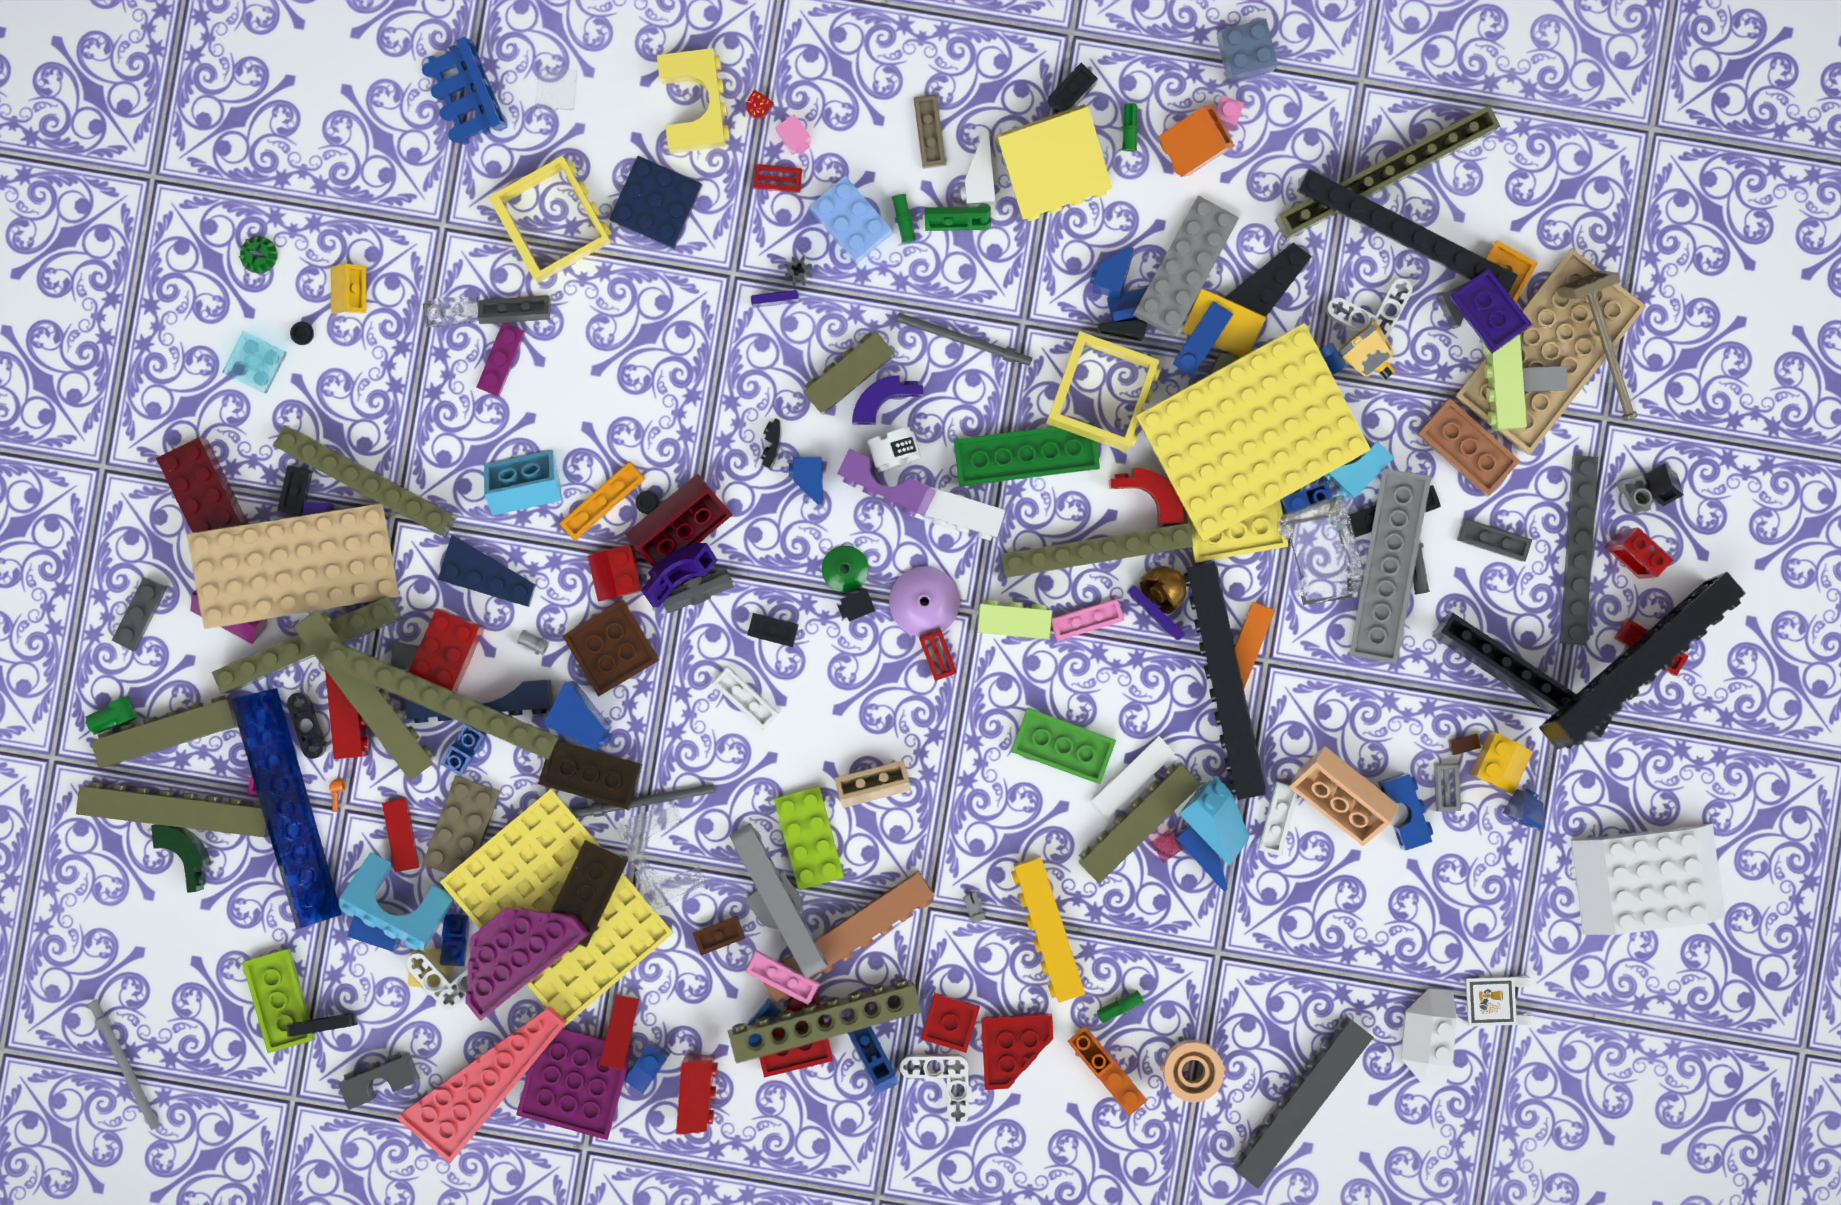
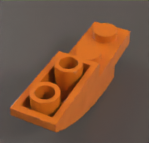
M1086 1026L1067 1041L1129 1116L1148 1101L1133 1083L1132 1079Z

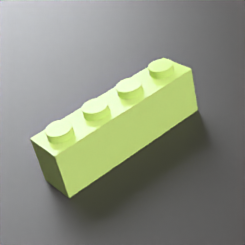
M1520 335L1493 354L1483 343V354L1487 355L1484 374L1489 382V388L1486 389L1487 402H1490L1491 410L1488 412L1489 426H1492V431L1517 430L1527 427Z

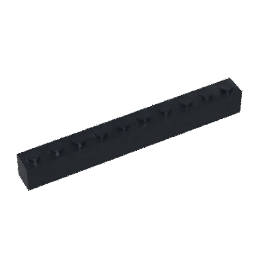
M1211 562L1188 567V573H1184L1186 586H1191L1193 596H1189L1191 609L1197 612L1198 619H1194L1196 632L1202 635L1203 642L1199 643L1201 655L1207 658L1208 665H1205L1204 669L1207 680L1211 679L1213 688L1209 689L1212 703L1216 702L1218 708L1214 715L1217 726L1221 725L1223 731L1219 738L1222 749L1226 748L1228 758H1224L1227 772H1232L1233 781H1229L1231 792L1233 795H1237V800L1266 795L1265 782L1217 563Z

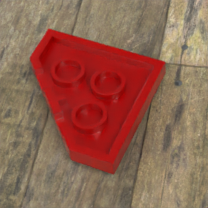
M817 990L809 1004L821 1005ZM793 997L785 1011L792 1010L796 1012L802 1010V1007L807 1004ZM823 1015L818 1019L820 1024H825ZM797 1022L795 1025V1029L803 1030L806 1027L807 1022ZM776 1027L772 1031V1036H780L784 1029ZM829 1038L759 1057L765 1078L833 1061Z
M1052 1013L981 1017L985 1090L1009 1089L1021 1073L1037 1058L1038 1054L1054 1039Z

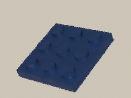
M637 156L609 220L675 250L703 184L641 156Z

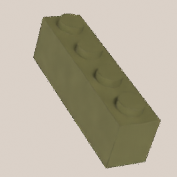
M877 331L873 335L870 332L860 339L859 342L861 344L856 349L849 348L841 355L843 359L837 364L831 363L823 370L825 373L818 380L814 377L805 385L806 390L803 391L822 416L895 357V353Z

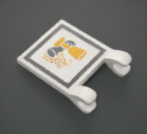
M1528 975L1466 978L1468 1026L1533 1025L1534 1016L1532 1014H1516L1515 987H1531L1532 978Z

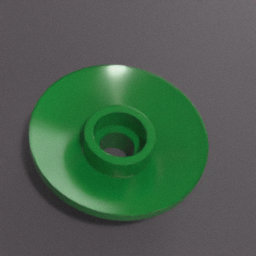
M838 546L832 549L825 556L822 563V575L829 587L838 592L847 593L857 590L864 584L869 572L866 557L860 550L852 546ZM843 564L849 566L847 573H842L840 570Z

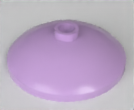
M922 566L906 571L896 580L890 592L889 606L893 619L901 629L914 636H924L937 629H941L943 632L952 625L959 611L960 597L955 583L946 573L933 567ZM922 597H927L929 599V604L927 606H922L920 604V599Z

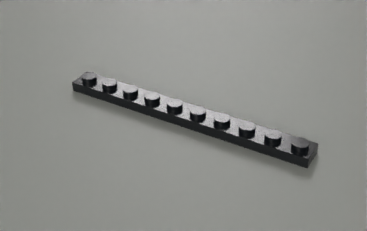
M1310 169L1306 170L1296 191L1470 280L1489 268L1506 291L1510 293L1518 277L1517 274Z

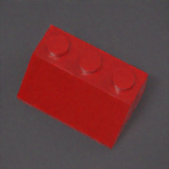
M686 1053L681 1062L676 1135L707 1132L709 1124L713 1125L714 1110H710L711 1101H715L716 1086H712L713 1077H717L718 1063L714 1062L715 1055Z

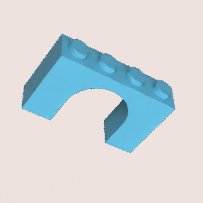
M1378 441L1370 445L1371 450L1362 454L1352 464L1342 465L1322 476L1325 481H1332L1337 486L1336 491L1344 499L1347 497L1350 500L1354 499L1394 459Z
M370 852L341 895L339 907L345 914L361 918L366 925L370 927L376 926L384 930L383 932L393 939L397 937L405 941V944L411 949L424 951L452 907L454 898L448 892L433 885L421 905L414 912L401 916L385 912L377 903L376 893L390 873L391 862Z

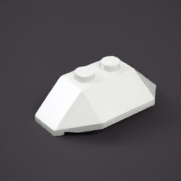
M1428 988L1405 1011L1401 1059L1417 1079L1424 1084L1445 1085L1453 1067L1457 1016L1452 990Z

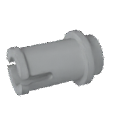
M526 630L520 633L517 640L518 644L535 651L536 655H539V653L544 655L549 646L546 638L543 637L541 639Z
M977 892L962 897L970 915L968 919L972 921V924L986 919V912L982 910Z

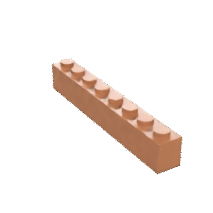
M919 870L815 939L828 963V967L820 971L822 975L834 969L833 964L841 959L844 962L854 955L852 951L859 946L862 949L874 942L872 938L880 933L883 936L893 929L892 924L898 920L901 922L908 920L913 916L912 911L920 907L922 910L933 902L931 898L934 897V892ZM793 954L781 962L802 973ZM763 982L775 1002L780 999L784 1002L792 997Z

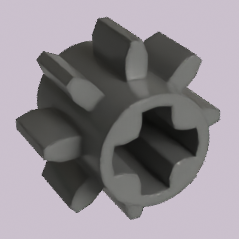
M804 256L800 260H795L792 257V263L784 265L789 270V273H786L784 276L786 279L792 277L793 286L797 282L805 285V279L813 277L808 272L812 268V264L805 265ZM799 266H802L804 273H799L798 276H795L793 269H798Z

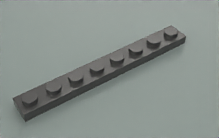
M1572 456L1560 644L1586 645L1598 457Z

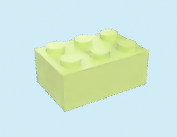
M985 600L984 604H979L977 633L1050 639L1052 610H1047V605L1032 604L1031 608H1023V603L1008 602V606H999L1000 601Z

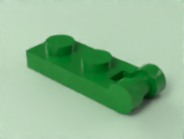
M986 203L979 204L977 207H925V231L988 230L991 227V218L989 217L991 215V207Z

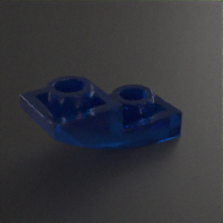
M447 914L445 916L441 936L443 939L440 956L441 965L465 966L469 929L468 915Z

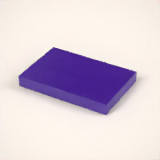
M1489 268L1449 296V299L1492 354L1533 325Z

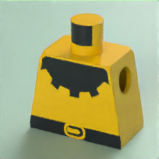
M1375 319L1338 350L1341 357L1365 377L1377 371L1386 380L1395 372L1393 367L1387 362L1393 357L1394 350Z

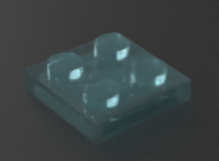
M242 331L222 373L267 394L288 352L246 331Z

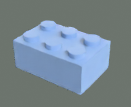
M846 175L809 206L811 213L856 265L892 235V229Z

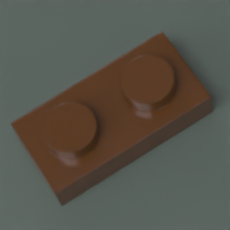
M738 915L692 933L700 955L746 938Z

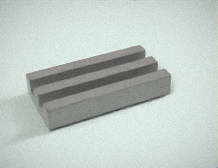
M1459 763L1433 764L1436 812L1461 811ZM1441 769H1443L1445 807H1442ZM1449 769H1453L1454 806H1451Z

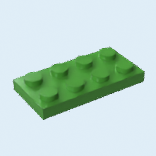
M1027 708L1011 752L1100 785L1116 740Z

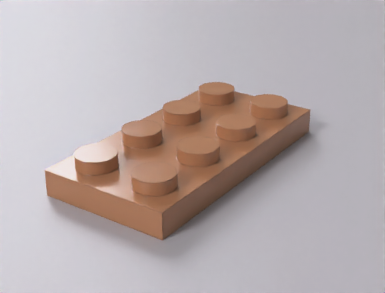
M1450 398L1417 433L1422 440L1487 497L1494 492L1520 462L1515 455Z

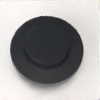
M297 322L290 330V337L298 345H307L314 338V329L306 322Z
M643 491L636 498V507L643 514H649L659 506V498L652 491Z

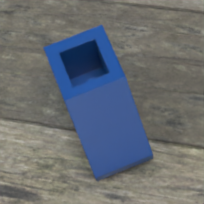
M1328 482L1280 499L1286 521L1335 504Z

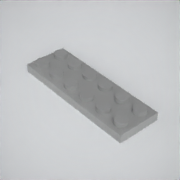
M1198 195L1133 315L1175 338L1239 217Z

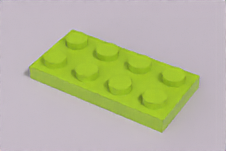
M820 786L774 798L798 890L844 878Z
M287 948L243 961L244 972L267 1053L315 1040L314 1033L287 1037L286 1024L310 1020L291 949Z

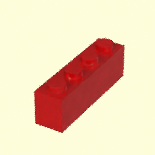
M325 670L334 759L367 756L368 751L371 749L370 738L366 737L365 727H368V725Z

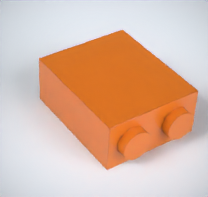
M1213 105L1201 107L1158 136L1161 141L1160 146L1162 150L1169 155L1172 161V168L1180 177L1190 176L1235 146Z

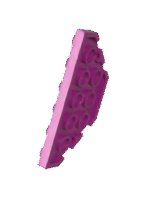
M508 906L470 937L469 947H471L470 960H468L466 1005L479 1021L483 1020L584 939L589 932L576 916L572 914Z

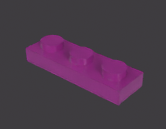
M506 323L501 324L476 388L500 397L526 332Z

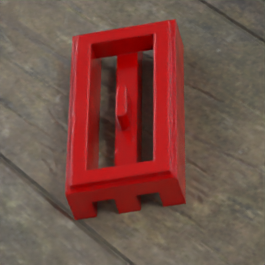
M755 164L753 188L800 193L803 170L802 168ZM760 171L797 174V177L759 175ZM759 180L796 183V186L759 183Z
M941 629L929 632L924 636H918L935 681L957 673ZM934 637H939L951 669L949 671L945 669ZM926 640L931 642L942 672L941 674L936 672L925 643Z

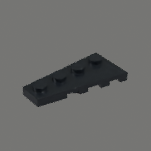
M1293 242L1224 298L1267 316L1312 256Z

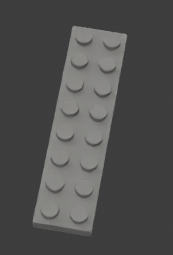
M1383 468L1349 654L1351 656L1398 664L1432 476Z

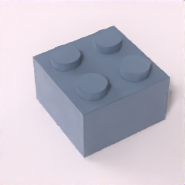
M1267 19L1220 30L1217 42L1228 83L1270 73L1275 70L1278 63Z

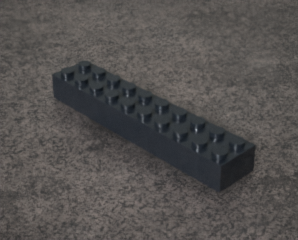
M1728 572L1705 580L1538 728L1557 750L1565 747L1570 749L1574 745L1577 747L1582 745L1589 738L1587 734L1592 730L1597 731L1606 723L1604 719L1609 715L1617 714L1623 708L1621 704L1624 701H1630L1640 693L1638 689L1642 685H1649L1657 678L1655 674L1659 670L1664 671L1674 663L1673 658L1677 654L1681 656L1691 648L1689 644L1694 639L1698 641L1708 633L1706 629L1711 624L1715 626L1725 618L1723 614L1727 610L1732 611L1741 604L1739 599L1746 592Z

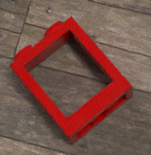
M1639 527L1620 530L1605 546L1638 579L1658 578L1674 561ZM1651 545L1654 546L1653 551L1649 549Z

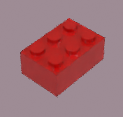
M436 608L408 672L457 692L485 627L444 609Z

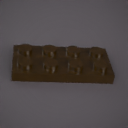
M557 740L549 759L545 758L538 784L630 810L643 764Z
M587 840L584 841L551 909V912L576 916L589 932L584 939L577 943L586 948L628 862V859Z

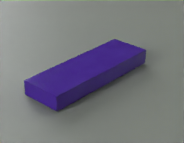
M1132 585L1126 591L1175 640H1181L1185 633L1135 585Z

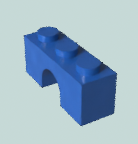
M1402 773L1378 781L1381 791L1394 802L1403 803L1408 811L1406 820L1399 825L1393 826L1400 849L1407 851L1433 842L1431 835L1434 834L1430 822L1425 820L1423 813L1426 812L1422 799L1418 800L1416 794L1418 785L1415 778L1411 777L1408 773Z

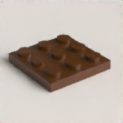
M624 599L562 635L598 697L660 661Z

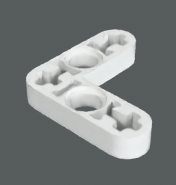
M1405 278L1395 280L1390 285L1375 315L1340 297L1332 299L1327 304L1326 313L1332 320L1357 333L1374 319L1379 326L1383 320L1391 322L1390 325L1385 323L1382 328L1384 335L1388 338L1412 294L1413 287L1411 282ZM1403 284L1406 293H1402L1397 300L1390 299L1389 296L1394 298L1398 292V289L1395 287ZM1341 304L1340 309L1345 312L1349 311V308L1352 309V312L1347 316V320L1343 319L1346 314L1339 312L1337 315L1334 314L1332 305ZM1386 304L1395 306L1396 314L1389 317L1384 313V306ZM1359 313L1364 317V324L1362 326H1355L1353 324L1352 316Z
M416 951L410 955L406 963L408 970L440 1006L449 1010L457 1007L465 1000L468 988L462 985L461 980L464 976H467L468 968L451 981L425 952ZM414 957L417 960L420 958L423 959L422 966L425 969H427L429 966L432 968L424 975V977L421 975V973H423L424 970L420 966H413L415 960L413 959ZM431 974L438 975L441 980L440 985L431 986L428 983V976ZM458 988L460 992L454 997V1003L452 1001L447 1003L445 1001L447 997L445 993L450 995Z
M913 1054L902 1058L900 1061V1072L907 1078H947L948 1119L954 1125L964 1124L969 1116V1081L966 1058L959 1054ZM909 1060L913 1061V1065H920V1060H924V1073H920L921 1067L913 1068V1072H908V1068H904V1065H907ZM931 1060L939 1061L941 1064L940 1070L930 1072L927 1068L928 1062ZM944 1060H948L947 1065H954L955 1060H960V1064L964 1065V1067L960 1068V1072H955L954 1067H947L948 1072H944ZM959 1083L964 1086L965 1091L961 1096L952 1094L951 1087L954 1084ZM951 1100L957 1102L965 1100V1103L960 1102V1110L965 1112V1115H961L960 1119H956L955 1115H951V1112L956 1110V1103H950Z

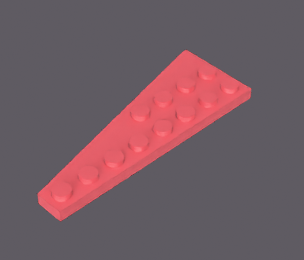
M549 1006L407 1108L397 1117V1120L446 1161L451 1163L568 1021Z

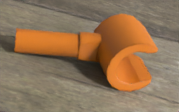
M343 778L335 779L329 784V791L332 793V812H338V792L345 791V781Z

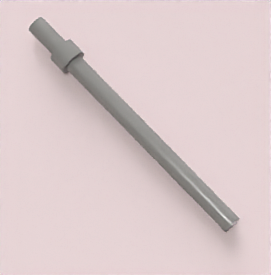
M97 999L88 1003L96 1019L94 1023L98 1030L101 1029L150 1129L158 1128L160 1124L110 1026L112 1022L109 1016H105Z

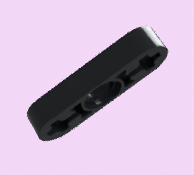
M293 693L287 700V707L302 752L307 758H319L324 755L326 744L311 699L306 693ZM296 697H298L299 700H304V704L301 705V708L303 712L308 711L309 715H302L300 717H297V714H300L301 710L300 707L294 706V703L297 702ZM304 719H309L313 724L309 732H304L301 729L300 725ZM316 734L312 741L314 744L319 745V749L316 750L317 754L314 751H309L312 743L310 739L305 740L304 736Z
M347 1013L286 1024L287 1037L358 1025L357 1013Z

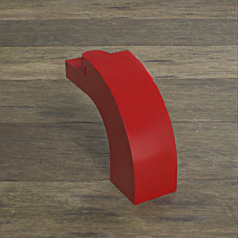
M1133 468L1132 478H1128V474L1124 473L1114 474V478L1109 479V490L1140 489L1148 493L1156 504L1158 525L1184 523L1182 503L1172 484L1160 474L1148 469Z

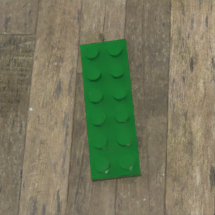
M1094 422L1086 423L1095 427ZM1057 427L953 440L959 487L1100 469L1096 441Z

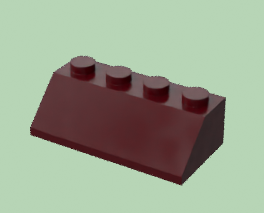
M697 473L626 532L625 535L634 548L653 567L670 553L685 546L700 543L733 514Z

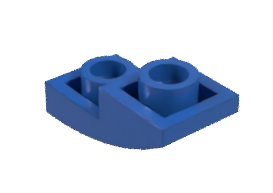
M464 724L440 765L461 777L479 750L487 733Z

